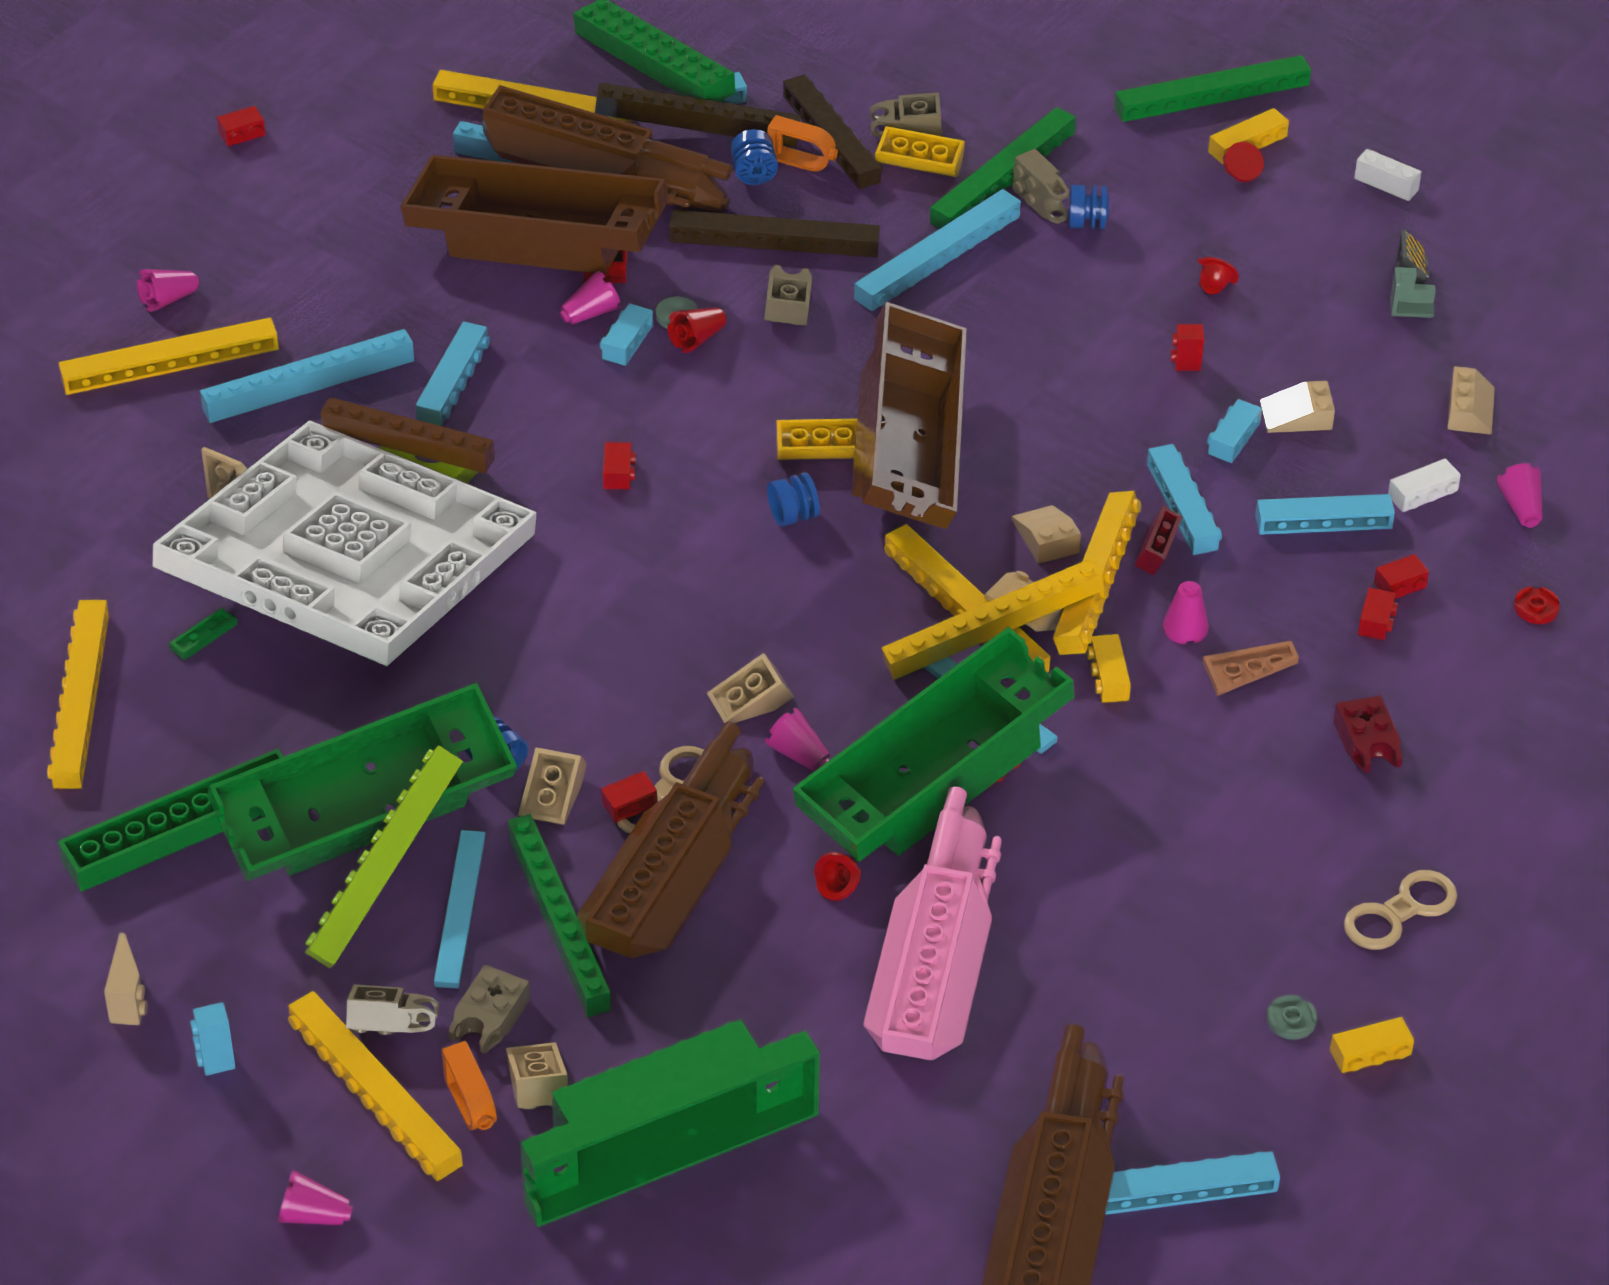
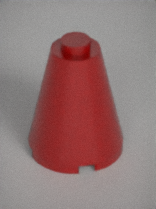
M720 308L678 310L669 315L670 325H667V332L670 341L676 348L680 347L683 350L681 352L689 353L725 327L726 315Z

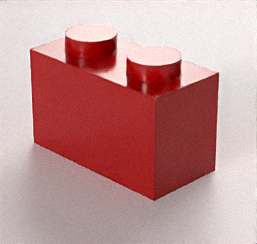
M255 105L217 117L218 132L227 147L266 135L264 118Z
M1177 324L1176 333H1172V346L1175 347L1170 350V361L1174 362L1175 371H1201L1205 339L1203 324Z
M605 442L603 464L604 489H630L631 480H635V467H631V465H636V452L631 450V442Z
M1412 554L1377 567L1374 585L1380 590L1396 593L1395 598H1401L1406 594L1420 591L1427 587L1429 570L1416 554Z
M1369 587L1360 618L1358 635L1385 640L1387 632H1392L1394 619L1391 616H1396L1399 603L1395 602L1396 593Z
M645 771L630 775L628 778L601 788L602 804L614 823L644 812L658 802L657 789Z

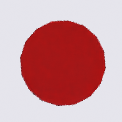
M1238 142L1227 149L1223 157V165L1227 174L1234 177V180L1247 183L1253 181L1261 174L1264 168V159L1256 146L1248 142Z
M1533 586L1521 589L1516 594L1514 609L1521 619L1529 623L1547 624L1558 616L1560 601L1557 595L1544 587L1533 589Z

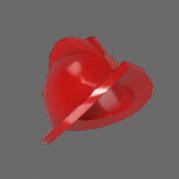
M1214 257L1197 259V262L1202 265L1198 286L1205 293L1213 295L1221 292L1229 282L1234 285L1238 282L1239 273L1230 263Z
M838 852L824 854L817 861L814 868L817 889L821 896L828 900L841 901L855 891L860 881L861 870L851 858Z

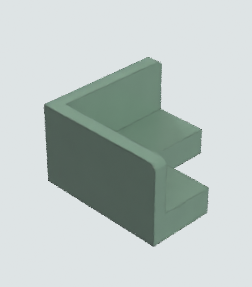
M1395 267L1390 295L1391 316L1434 317L1435 285L1415 284L1416 268Z

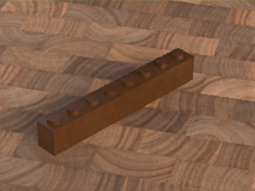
M332 397L328 399L321 410L322 426L360 441L485 474L495 460L494 441L492 439Z

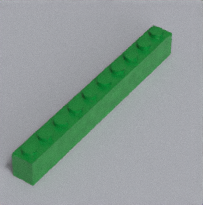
M1303 55L1116 91L1114 109L1122 122L1308 86L1310 85L1311 68Z
M1058 107L1054 108L931 206L930 224L941 229L1000 190L1010 187L1014 178L1015 157L1033 149H1036L1043 157H1047L1051 151L1074 135L1076 131V116Z
M527 814L509 819V840L587 1018L611 1011L609 988L585 938L532 815Z

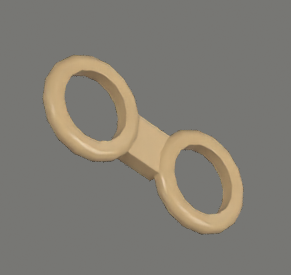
M682 746L665 754L659 768L661 779L655 785L658 801L668 795L676 782L681 784L684 782L671 775L669 771L671 764L682 757L699 759L704 749L695 746ZM627 819L617 822L618 826L628 834L636 826Z
M1418 870L1410 873L1401 881L1399 894L1384 902V905L1379 903H1362L1354 906L1346 914L1344 920L1345 933L1352 942L1366 949L1382 950L1393 946L1400 939L1403 930L1402 922L1416 914L1426 917L1439 916L1452 909L1457 899L1456 887L1449 878L1436 871ZM1431 881L1437 883L1445 890L1447 898L1440 904L1427 906L1414 900L1410 895L1409 889L1414 883ZM1364 914H1377L1389 921L1392 931L1383 938L1372 939L1360 934L1355 928L1354 922L1359 916Z

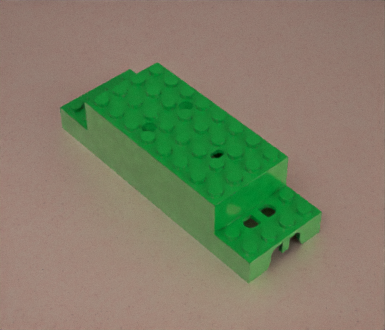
M1007 627L793 788L795 805L858 862L883 843L899 857L936 828L939 814L944 808L947 792L950 787H960L967 792L965 806L1041 748L1039 724L1074 698L1073 679L1058 667L1050 672L1051 675L1047 673L1044 661L1038 656L1033 661L1029 656L1025 640L1010 627ZM1005 678H1010L1015 683L1006 689L1001 684V681ZM1022 690H1026L1030 697L1026 700H1020L1016 695ZM975 742L979 747L972 749L968 746V743ZM902 768H904V769H907V768H908V770H907L906 772L900 771V769H902Z
M474 683L211 784L208 788L207 797L246 881H249L282 867L285 868L288 876H291L371 844L372 842L370 841L378 829L382 831L387 824L383 821L388 814L386 806L393 805L396 810L400 804L396 801L403 789L408 791L412 785L409 781L416 769L421 771L425 764L422 761L423 757L429 749L434 750L438 745L458 758L457 753L469 749L473 760L468 763L462 762L425 822L465 807L470 793L513 777L517 764L478 684ZM452 730H458L462 733L464 740L452 744L449 733ZM373 763L375 769L372 771L368 770L366 764ZM256 807L261 819L252 822L249 811ZM309 810L317 812L319 816L318 821L310 819L308 815ZM266 828L271 840H261L257 831Z
M739 1019L734 1022L725 1023L723 1026L711 1031L702 1032L693 1038L679 1041L675 1045L662 1050H656L639 1059H633L621 1066L609 1068L603 1073L586 1077L577 1083L563 1086L552 1092L554 1128L521 1141L524 1203L536 1226L540 1227L818 1116L819 1050L806 1030L797 1034H791L787 1038L774 1043H768L764 1047L759 1048L743 1021ZM777 1081L775 1086L766 1089V1085ZM562 1166L563 1170L554 1172L555 1168Z

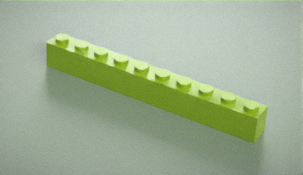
M439 745L434 750L429 749L422 759L425 763L421 771L415 770L409 780L412 785L408 791L403 789L396 800L400 804L395 811L391 809L383 820L387 823L382 831L379 829L376 831L370 841L373 843L370 851L364 850L357 861L361 864L358 870L350 872L345 880V883L348 885L344 892L338 891L331 902L335 906L330 913L326 911L318 922V924L322 925L317 934L312 932L305 943L309 946L305 953L329 969L338 960L463 762Z

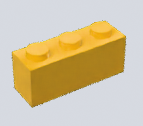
M1119 634L1092 636L1090 646L1087 648V658L1092 660L1091 675L1096 677L1094 683L1096 694H1100L1102 703L1129 701L1131 683Z
M1398 1017L1333 1034L1330 1052L1341 1073L1358 1071L1364 1067L1380 1065L1386 1061L1403 1059L1411 1055L1414 1038L1403 1017Z

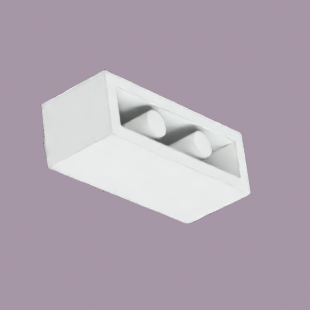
M1366 149L1357 159L1354 179L1409 201L1419 190L1421 171Z
M1445 458L1391 479L1388 494L1391 495L1395 505L1402 512L1458 491L1461 474Z

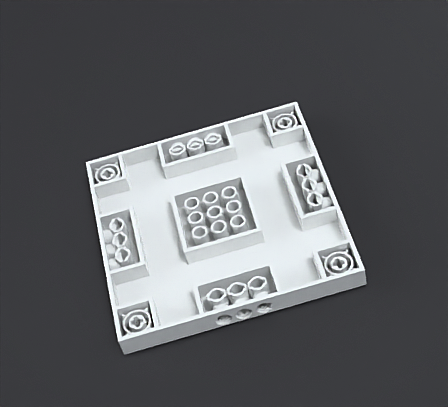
M309 420L153 544V567L388 666L535 534L536 512Z

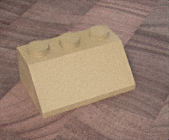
M1454 366L1450 388L1448 430L1490 435L1492 433L1495 387L1477 369Z
M1021 571L1006 573L985 594L984 598L991 601L1034 582L1028 579L1029 576ZM1064 608L1026 623V625L1035 631L1056 630Z

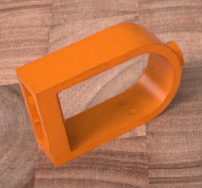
M775 115L768 126V134L773 141L777 162L808 171H821L830 160L835 161L837 158L838 149H836L834 139L827 131L820 127ZM783 135L815 144L820 148L824 156H817L783 146Z
M463 1041L443 1048L444 1080L466 1126L471 1131L477 1128L481 1130L489 1129L497 1120L495 1105L489 1087L467 1042Z

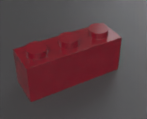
M1162 506L1150 524L1134 563L1135 566L1154 576L1166 559L1183 516Z

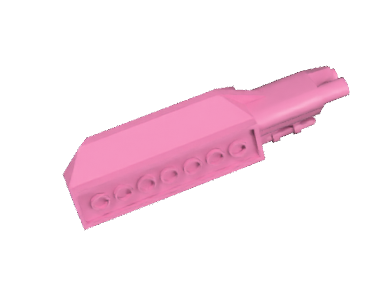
M950 787L948 789L944 808L939 814L927 865L924 864L923 870L894 901L863 1026L884 1052L932 1061L959 1046L964 1041L992 923V915L987 902L991 885L996 879L995 868L1001 858L1000 847L1002 839L999 836H995L992 839L990 849L984 848L987 834L981 816L975 808L971 806L964 807L967 792L960 787ZM982 857H985L987 860L985 869H979Z

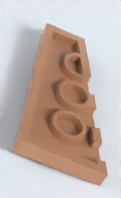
M1292 641L1203 656V665L1218 696L1298 664L1299 656Z

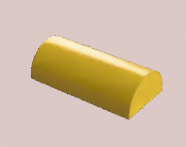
M886 126L875 152V160L883 164L957 177L963 161L965 141Z
M857 419L776 420L777 460L853 459Z

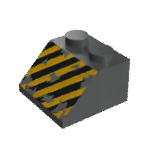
M1401 229L1396 267L1416 268L1415 284H1425V282L1429 281V269H1426L1428 267V255L1424 254V246L1408 231Z

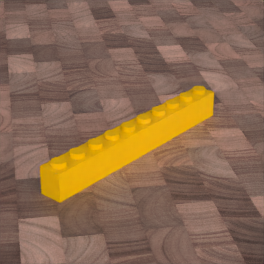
M439 70L432 84L434 100L481 109L485 107L499 85L595 113L597 98L446 70ZM610 117L631 124L633 120Z
M270 317L61 361L58 364L65 393L69 395L279 350L277 332Z
M1135 491L1109 493L1083 559V561L1090 558L1094 559L1103 576L1104 591L1064 607L1053 635L1059 655L1086 653L1088 645L1092 641V634L1094 629L1097 628V621L1103 612V605L1109 596L1111 584L1114 583L1116 571L1119 569L1121 558L1125 554V548L1131 538L1132 529L1136 525L1137 516L1141 512V502L1137 499Z
M905 524L885 535L884 550L887 556L892 557L902 570H906L916 583L921 584L930 596L935 597L942 604L943 608L949 610L954 616L989 602L984 598V594L909 525ZM1021 628L1012 629L1025 640L1030 658L1034 661L1038 656L1044 661L1045 671L1048 673L1050 655Z
M1093 558L1085 560L881 647L884 663L893 680L994 638L1007 627L1015 629L1104 591L1102 573Z
M79 600L78 609L73 611L75 626H71L70 636L72 643H68L69 660H65V673L67 675L62 678V690L64 693L59 696L61 711H57L56 714L58 729H54L53 732L55 747H51L50 758L52 764H48L47 776L48 779H52L53 789H82L109 621L107 600Z
M314 991L288 1005L290 1015L288 1021L294 1030L298 1029L302 1033L305 1042L309 1046H314L321 1060L327 1061L331 1065L334 1074L346 1081L348 1089L353 1094L357 1093L364 1107L368 1110L371 1109L375 1113L378 1122L382 1126L386 1125L389 1128L394 1140L400 1141L405 1146L408 1155L420 1162L421 1168L427 1175L431 1174L438 1182L463 1166L460 1148L349 1029H346V1025Z

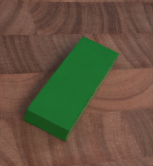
M221 607L171 641L169 648L183 660H186L238 624L237 619Z

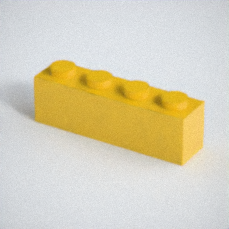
M1272 108L1211 135L1208 152L1223 165V157L1227 149L1234 143L1248 142L1261 149L1287 137L1289 120L1275 108Z

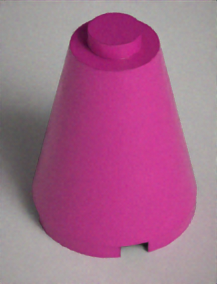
M143 269L139 271L141 279L137 280L140 301L142 304H147L149 308L145 309L149 312L159 310L196 292L199 286V278L192 271Z
M601 271L595 272L561 306V312L559 313L565 323L569 322L573 325L621 307L618 304L620 299L610 281L606 283L602 279L605 275Z
M1529 463L1508 467L1505 469L1506 473L1503 476L1501 474L1497 476V486L1520 524L1529 528L1535 527L1542 520L1540 469L1538 466L1536 468L1531 467Z
M1186 581L1179 585L1163 620L1166 636L1176 643L1187 644V641L1197 643L1202 641L1208 634L1209 623L1202 589L1196 582Z
M794 708L793 714L785 713L772 726L769 731L772 736L770 740L766 737L765 743L772 749L815 772L830 761V753L802 712Z
M292 1170L278 1222L343 1225L344 1220H350L353 1206L348 1205L350 1201L348 1198Z

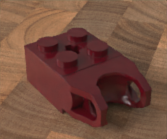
M1381 695L1336 703L1333 723L1348 756H1351L1352 761L1364 773L1370 772L1371 759L1374 757L1384 758L1396 768L1401 767L1400 736Z

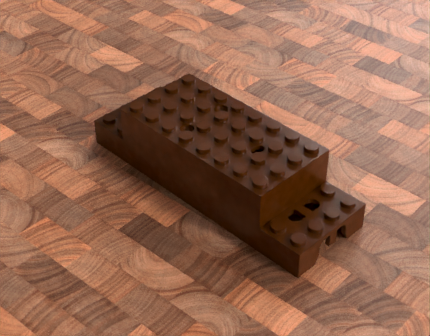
M431 155L400 207L405 226L444 230L450 257L595 273L601 271L603 274H606L619 250L641 252L666 206L669 196L666 180L661 178ZM451 193H458L456 198L448 197ZM442 205L451 206L449 209L441 208Z
M885 302L876 319L874 349L861 372L851 495L862 498V503L947 530L957 513L967 328ZM900 347L910 348L911 354L903 352ZM921 352L929 355L931 360L920 358Z

